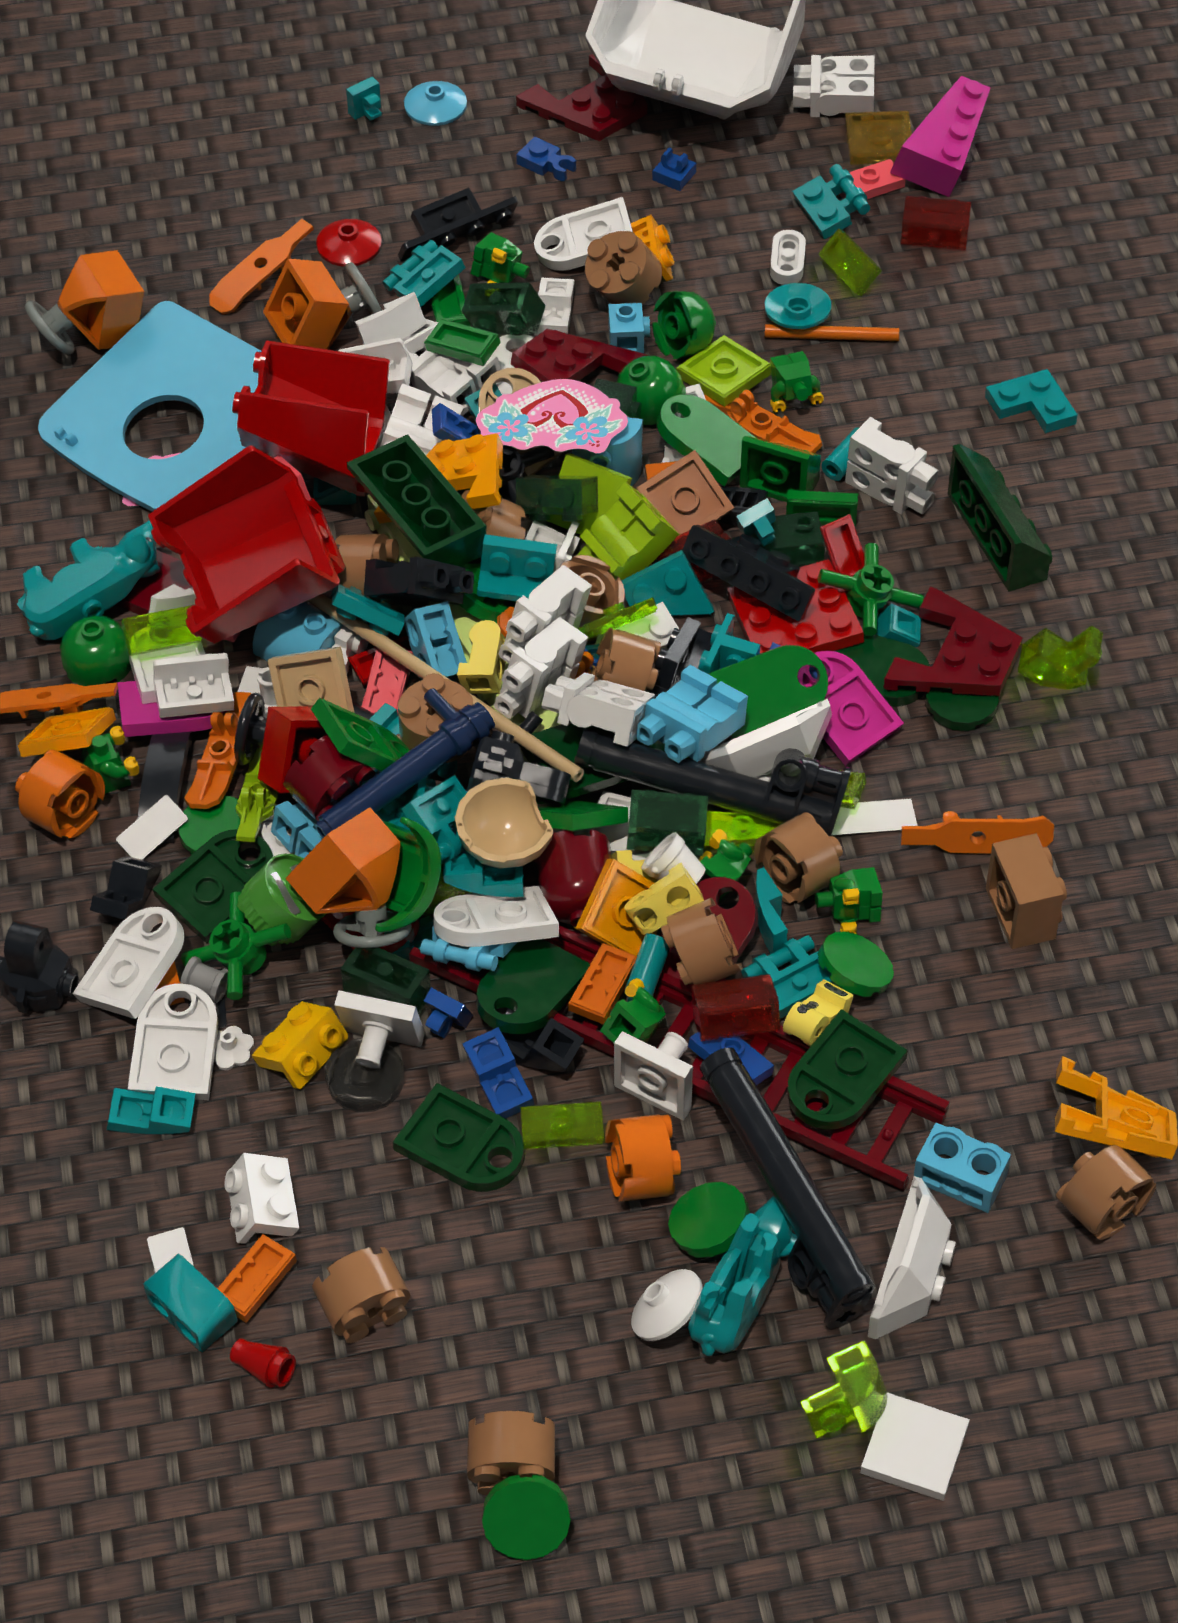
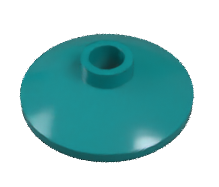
M790 283L779 286L772 290L765 299V313L768 318L777 325L790 329H807L821 324L829 317L832 307L831 299L825 291L806 283Z

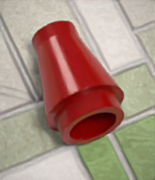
M240 1338L234 1343L230 1352V1361L245 1369L269 1388L274 1386L284 1387L290 1381L296 1366L295 1356L289 1354V1350L286 1347L250 1342Z

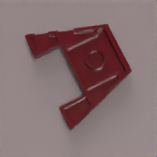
M593 54L589 55V66L602 76L581 89L575 90L563 99L557 100L539 84L516 96V106L526 111L530 107L539 111L540 117L547 120L552 118L565 122L566 128L597 141L603 140L648 114V104L643 95L619 90L611 83L606 72Z
M546 329L512 352L510 364L515 368L531 372L541 382L556 379L580 381L600 365L620 373L625 365L634 359L649 355L557 330Z
M930 586L920 606L919 618L951 626V629L932 667L895 657L884 678L883 689L897 691L898 685L916 686V692H930L932 687L952 688L953 694L1000 696L1021 651L1023 637L937 588Z

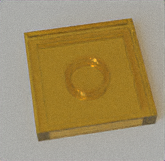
M909 111L845 113L850 165L876 164L891 159L894 163L902 145L912 135Z

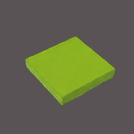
M723 335L704 350L676 367V370L681 375L683 381L691 386L700 384L705 395L725 407L735 398L739 397L744 390H750L770 376L771 363Z
M565 454L545 520L568 530L572 522L575 521L579 523L575 533L581 535L586 528L588 530L591 529L592 524L597 518L608 512L620 498L616 491L624 482L630 485L632 478L574 454Z

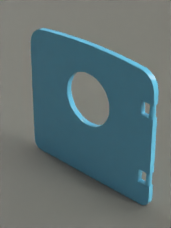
M160 302L43 414L38 425L40 437L45 445L85 474L132 502L153 512L246 448L241 445L237 431L238 414L232 411L235 392H241L243 386H250L251 393L255 392L258 386V373L253 372L254 357L256 352L262 351L174 302ZM169 400L182 401L193 405L203 415L204 425L199 438L190 448L176 456L164 459H148L133 453L125 444V432L132 418L142 409L152 404Z

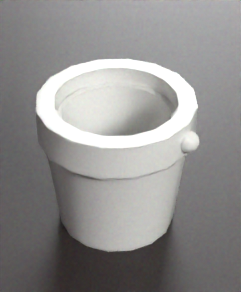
M676 832L663 839L652 850L642 865V870L649 877H654L659 881L669 874L670 869L682 862L696 884L706 869L686 846L684 839Z

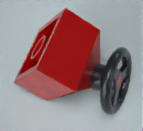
M252 693L245 701L239 717L234 743L235 759L239 765L245 766L253 759L257 747H262L257 779L279 793H289L283 783L291 765L295 760L302 764L314 752L309 746L323 736H326L327 733L312 712L311 708L313 706L268 707L267 717H264L265 703L263 696L260 693Z

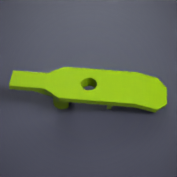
M262 747L256 750L253 759L250 761L249 769L245 774L244 784L237 800L236 813L241 821L236 834V841H256L261 822L274 814L280 795L279 792L257 779Z

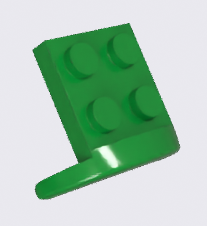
M401 817L400 822L411 831L382 820L401 842L396 876L389 899L386 902L387 908L398 913L389 920L376 924L375 930L377 932L398 930L419 919L430 906L438 887L441 873V853L438 843L425 827L406 817Z

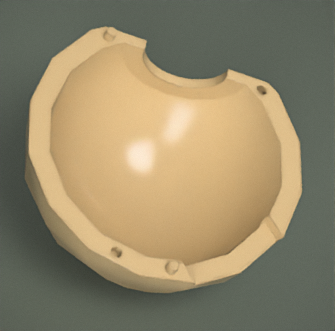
M511 778L493 779L471 788L460 800L455 815L457 833L464 849L481 864L498 869L524 866L540 857L551 842L553 829L548 819L543 820L539 812L536 795L530 783Z

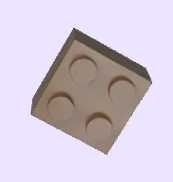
M1037 833L993 843L986 891L1011 949L1056 939L1058 924L1062 922V902L1066 900L1067 892L1063 879L1061 877L1057 878L1053 871V860L1049 848L1042 846Z

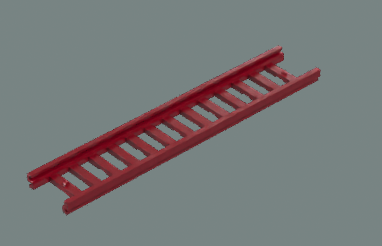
M456 888L458 891L455 896L473 894V892ZM560 925L559 937L544 939L590 964L602 945ZM413 947L409 953L410 962L413 965L476 994L481 979L490 971L484 969L479 977L464 970L465 964L453 961L445 964L434 961L433 956L421 954L420 949ZM664 972L661 973L653 997L659 1002V1005L666 1000L682 1008L667 1033L674 1032L684 1038L698 1016L712 1022L718 1019L733 1032L752 1039L750 1046L762 1056L765 1055L768 1048L787 1055L788 1057L763 1096L787 1138L903 1192L909 1184L908 1174L884 1164V1161L912 1113L942 1125L949 1109V1101L892 1076L877 1097L896 1106L868 1154L865 1155L847 1145L871 1104L856 1121L848 1126L836 1129L831 1138L811 1130L812 1126L804 1123L798 1117L793 1122L775 1113L788 1091V1079L792 1069L810 1046L803 1043L800 1038L793 1034L788 1035L783 1032V1026L702 989H697L693 985H685L682 980ZM569 1001L553 1017L554 1020L584 1038V1044L614 1057V1043L603 1033L599 1032L603 1024L588 1018L581 1024L564 1016L569 1009ZM697 1055L692 1063V1094L721 1107L710 1088V1084L704 1081V1076L700 1071V1065L704 1060ZM811 1098L805 1104L813 1111H821L826 1101L821 1098Z

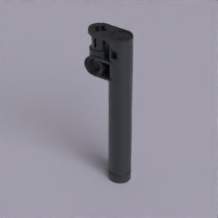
M584 728L574 761L578 766L592 767L595 771L779 825L795 816L808 812L815 818L817 824L823 828L828 836H831L851 772V768L846 766L842 771L822 766L819 760L808 758L803 752L789 748L777 755L769 781L767 782L703 762H696L689 758H685L678 763L670 759L665 751L634 742L628 747L613 742L614 736L600 735L597 731ZM786 764H794L799 767L801 772L796 776H787L781 771V767Z
M730 1047L720 1049L709 1055L701 1063L700 1071L708 1084H710L712 1092L797 1235L796 1242L787 1260L788 1270L793 1282L800 1289L807 1288L813 1298H818L827 1313L824 1323L829 1329L840 1328L856 1319L863 1312L875 1290V1284L746 1067L742 1065L743 1062L736 1050Z

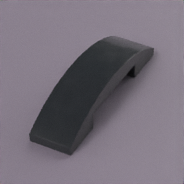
M195 731L152 735L144 766L137 819L165 795H168L178 806L187 755L191 754ZM177 830L162 843L174 844Z

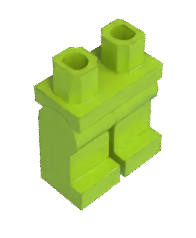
M626 482L616 491L620 498L608 512L597 518L590 530L586 528L580 535L586 545L577 554L592 556L605 562L611 567L608 572L615 580L618 576L623 580L647 568L679 535L642 493Z

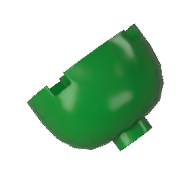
M686 291L666 292L659 297L653 311H659L658 322H652L656 344L665 356L671 353L672 359L690 358L709 346L713 339L716 320L710 305L703 297L694 292Z
M642 356L625 365L619 373L615 387L616 397L620 402L621 410L627 417L643 419V425L657 424V417L667 399L676 395H686V389L679 372L669 361L657 356Z
M93 615L74 622L65 632L60 645L63 669L67 672L68 678L73 683L82 686L105 684V682L112 681L115 678L117 682L124 679L132 669L128 650L130 637L127 631L118 622L106 616Z

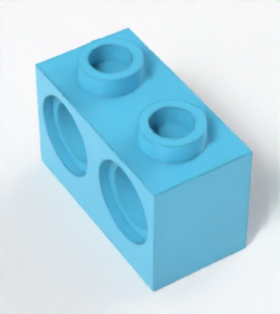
M448 601L414 609L405 617L404 624L413 654L450 680L457 681L459 663L467 662Z
M936 1122L916 1159L914 1176L922 1178L928 1188L989 1213L1008 1175L1011 1154L1005 1152L996 1144L981 1142L967 1136L956 1127H946ZM945 1154L949 1155L952 1158L945 1159L939 1157L938 1155ZM983 1170L988 1172L989 1174L982 1175L977 1173L976 1171Z

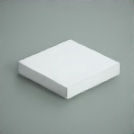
M887 1393L860 1473L944 1501L970 1419Z

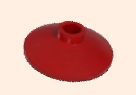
M342 219L324 227L318 234L316 245L319 255L333 265L345 267L348 262H352L359 266L376 257L381 249L382 240L379 231L372 224L359 219Z

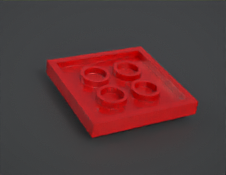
M829 559L799 567L800 571L797 579L815 589L803 620L800 621L794 620L735 586L727 588L728 599L746 640L760 644V653L768 651L773 642L780 646H801L813 653L835 651L864 642V632L844 589L818 583V575L821 569L835 572Z

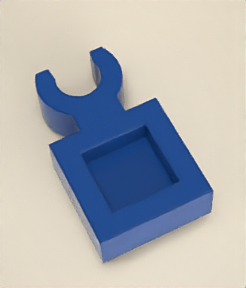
M537 137L530 140L516 154L518 165L541 176L549 171L553 173L555 179L565 181L567 179L566 169L572 172L576 171L575 158L569 155H561V148Z

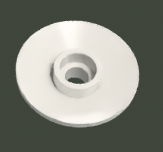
M687 1269L675 1270L663 1275L647 1287L636 1303L631 1318L632 1329L638 1337L646 1341H657L670 1336L687 1323L693 1314L696 1302L703 1289L702 1281L696 1273Z

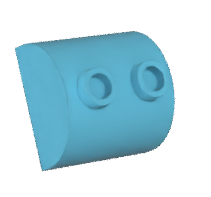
M627 417V427L611 439L605 452L596 454L585 449H572V454L631 477L630 485L633 486L638 481L642 471L643 419Z
M303 602L258 623L253 638V654L267 661V659L276 656L332 648L335 644L334 636L343 627V624L313 605Z

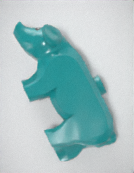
M147 521L126 533L118 545L114 547L102 548V546H97L94 548L88 544L85 538L75 541L69 548L75 563L62 568L51 581L42 575L40 566H34L23 573L25 592L18 600L17 605L22 614L27 618L30 633L43 640L62 638L74 622L93 615L102 616L103 613L123 600L140 578H148L161 572L156 560V542L151 534L153 529L151 522Z
M774 1196L754 1214L749 1213L743 1219L728 1251L720 1260L709 1282L705 1283L696 1302L688 1330L691 1339L701 1344L702 1353L706 1356H712L715 1351L725 1354L739 1346L774 1283L781 1262L780 1257L788 1256L796 1242L797 1235L792 1233V1226Z

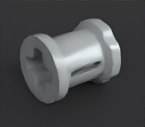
M193 956L184 968L180 983L200 988L210 996L213 1002L218 1003L227 991L228 969L217 970L203 964L199 957Z

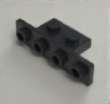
M466 188L412 211L410 217L421 236L402 244L398 257L400 261L410 258L412 256L411 251L418 245L424 246L429 240H433L439 247L442 245L446 248L456 242L457 238L462 235L474 236L483 231L486 225L493 222L502 224L513 217V212L519 201L514 196L481 210L470 188Z
M693 525L682 549L689 562L794 620H803L814 596L815 589L797 579L800 568L790 563V557L778 551L770 552L760 546L761 542L749 535L742 534L741 536L725 540L700 525Z
M688 617L681 630L674 628L667 644L669 650L662 648L655 664V669L660 670L656 685L651 692L655 694V698L660 693L667 692L681 680V672L689 665L698 669L703 651H710L712 647L710 645L712 633L700 629L701 622Z

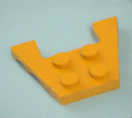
M498 433L484 436L477 434L467 439L455 441L450 439L437 443L426 455L456 491L471 488L466 496V500L472 509L500 505L501 495L499 488L502 487V479L499 475V470L502 469L503 443ZM380 506L375 509L374 514L379 524L392 522Z
M1062 1056L1056 1069V1084L1094 1097L1096 1099V1116L1061 1103L1055 1116V1132L1111 1146L1117 1145L1120 1148L1141 1152L1150 1157H1163L1172 1160L1178 1147L1175 1112L1132 1090H1128L1125 1096L1109 1088L1106 1077L1096 1072H1093L1091 1077H1088L1074 1070L1075 1061Z

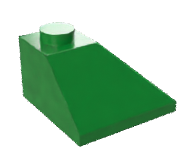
M744 436L741 445L740 487L762 489L768 491V497L787 502V490L814 491L820 477L821 455L784 444Z

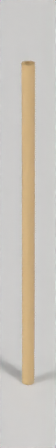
M320 594L307 600L422 679L432 673L440 674L444 679H449L385 635L372 630L369 624L356 617V620H351L338 614L335 611L337 607L332 605V599L326 595ZM472 695L473 705L478 702L490 713L495 722L494 728L500 732L513 735L515 742L553 768L570 774L571 780L574 782H578L582 778L584 770Z

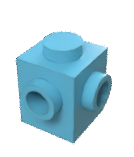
M642 303L608 304L610 345L644 353V337H650L649 316L643 317Z

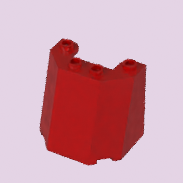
M266 340L262 352H256L254 357L253 372L258 373V386L255 392L251 393L250 386H243L241 392H235L232 411L238 414L237 431L241 445L244 447L252 445L273 458L281 455L295 469L352 494L365 497L367 491L348 470L347 462L378 448L385 419L389 359Z
M252 445L246 447L148 514L153 527L151 530L153 539L160 547H167L180 555L185 567L183 570L184 577L195 592V605L187 609L188 618H186V625L194 636H200L214 644L335 588L340 582L337 575L344 571L345 568L343 559L319 504L314 498L310 500L305 498L298 483V477L290 467Z

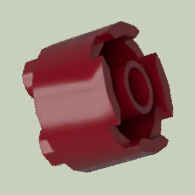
M328 735L323 736L309 746L314 752L302 764L297 760L293 762L283 783L290 795L317 821H319L318 817L375 775V771L370 766L340 754Z

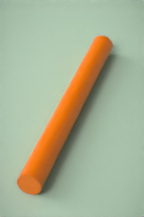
M765 324L764 338L899 342V328L814 326L807 329H790L780 325Z

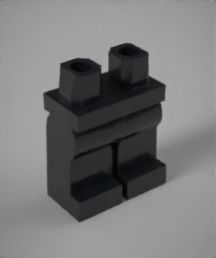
M410 557L409 562L399 561L397 563L379 559L366 560L364 596L412 607H422L446 601L454 605L463 604L464 595L472 594L474 574L473 572L466 571L464 567L421 557Z

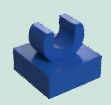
M669 147L661 156V161L652 170V180L681 191L696 173V162L688 160V156L685 153L681 156L673 154L672 148Z
M430 988L423 1000L432 1010L425 1026L430 1028L432 1033L442 1038L447 1036L452 1023L466 1029L473 1017V1014L464 1004L433 988Z

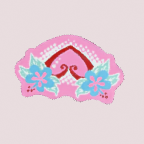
M556 379L528 386L512 394L501 395L494 404L484 408L477 415L476 423L481 431V435L498 433L503 445L515 447L519 450H526L535 446H548L558 452L571 449H585L597 454L605 452L611 439L627 427L628 418L621 411L620 402L617 399L609 398L595 387L577 380Z

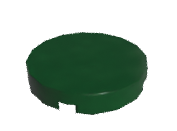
M932 687L930 692H926L925 705L927 710H930L933 714V719L940 725L952 730L969 731L976 729L977 725L983 723L986 725L992 721L998 710L999 696L953 694L952 688Z

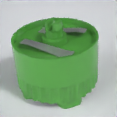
M287 853L272 857L244 885V888L241 890L242 893L238 896L237 907L241 912L245 913V918L248 919L249 924L253 926L255 931L287 923L291 929V938L278 941L280 944L294 943L327 914H315L285 879L304 859ZM278 942L271 943V944H269V945L274 946V945H276Z

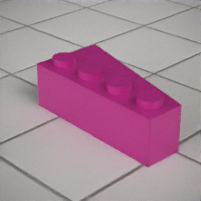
M960 76L902 145L890 173L950 197L964 167L990 87Z

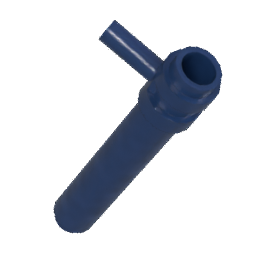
M436 689L428 690L424 695V700L445 720L438 725V731L318 817L319 821L315 823V828L320 836L324 838L328 833L369 807L377 813L455 755L462 756L472 748L473 742H480L482 738L488 737L490 730L495 727V722L487 709L482 704L476 702L472 706L466 705L459 711H456Z

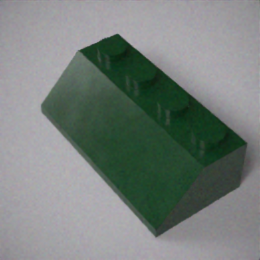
M408 434L347 462L348 470L422 558L461 567L482 557L486 524Z
M961 444L954 445L947 494L1008 592L1047 580L1049 565L1052 563L1051 550L1046 543L1043 544L1036 534L1033 521L1025 517L1016 495H1011L1002 473L999 470H995L987 457Z

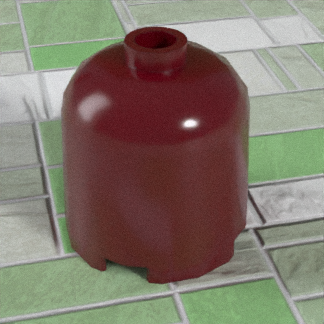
M570 830L555 832L549 845L540 857L535 859L539 887L556 919L561 923L571 924L574 927L577 926L606 860L612 859L610 841L601 832L590 830V836H574V831Z

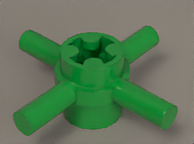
M875 543L865 545L864 567L858 570L853 577L821 569L818 575V583L848 590L846 596L855 615L863 618V632L867 636H873L877 633L878 610L883 608L888 601L920 609L924 600V596L921 594L893 587L894 579L890 571L878 565L879 546Z
M232 892L230 894L229 919L219 923L214 928L209 939L210 945L183 952L181 955L184 966L193 956H196L202 960V963L217 959L223 966L227 967V998L231 1000H239L243 996V975H250L263 965L267 954L264 945L291 938V929L287 923L257 932L244 923L245 913L241 912L237 907L238 896L242 892Z

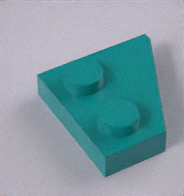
M683 550L621 580L625 589V599L633 612L643 605L649 604L654 606L661 602H664L671 615H699L715 612L713 604Z

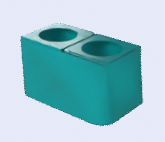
M180 1254L175 1255L143 1283L149 1304L202 1353L238 1322L234 1306L228 1298Z

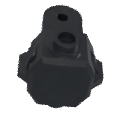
M492 731L491 737H484L480 740L467 792L487 780L511 778L530 783L536 795V801L564 806L571 780L570 774L557 769L524 762L519 745L513 743V735Z
M14 921L9 927L5 938L4 957L0 956L1 994L10 1003L17 1006L18 1012L27 1013L30 1010L43 1012L60 1008L67 996H74L73 992L78 986L79 981L78 975L73 973L69 956L57 945L53 944L48 928Z

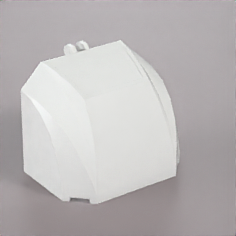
M598 0L585 37L590 51L606 72L611 83L619 90L633 92L725 120L738 111L767 104L776 94L788 70L804 27L806 0H793L783 31L776 27L769 28L674 0Z

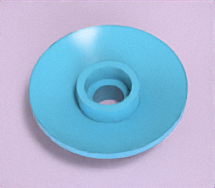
M444 81L421 83L412 88L404 99V108L407 115L412 120L429 126H439L454 122L464 114L467 107L465 93L458 86Z

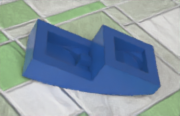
M499 1027L462 1043L474 1073L494 1113L506 1119L535 1105L533 1097L517 1068L515 1058Z

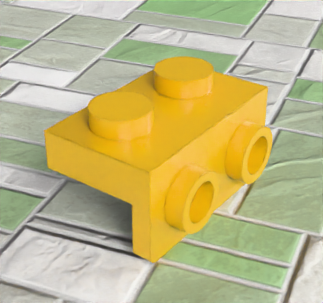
M301 1001L288 1012L287 1017L273 1032L265 1036L262 1044L251 1056L259 1067L283 1072L293 1088L302 1089L348 1039V1033L332 1008Z

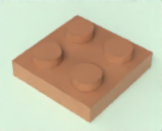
M696 450L636 487V490L642 493L679 533L677 538L671 543L674 548L686 542L693 525H700L706 529L734 510V506Z

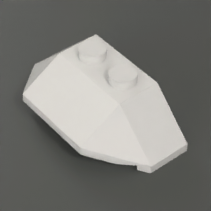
M825 699L815 705L718 745L708 752L705 751L704 757L699 762L768 782L774 761L781 751L789 748L797 749L803 752L806 757L814 759L832 716L828 699ZM786 764L781 767V771L787 776H795L801 772L799 767L794 764Z
M913 1177L870 1316L868 1337L873 1339L882 1337L928 1315L931 1301L939 1302L943 1292L946 1277L939 1275L942 1264L950 1266L956 1246L955 1241L949 1240L952 1224L923 1179L919 1177Z

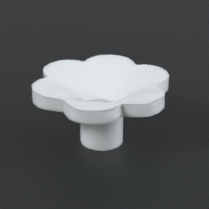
M229 1026L224 1031L218 1030L214 1058L218 1068L228 1071L235 1065L244 1066L251 1060L250 1051L254 1048V1039L248 1034H243L241 1028L237 1026Z

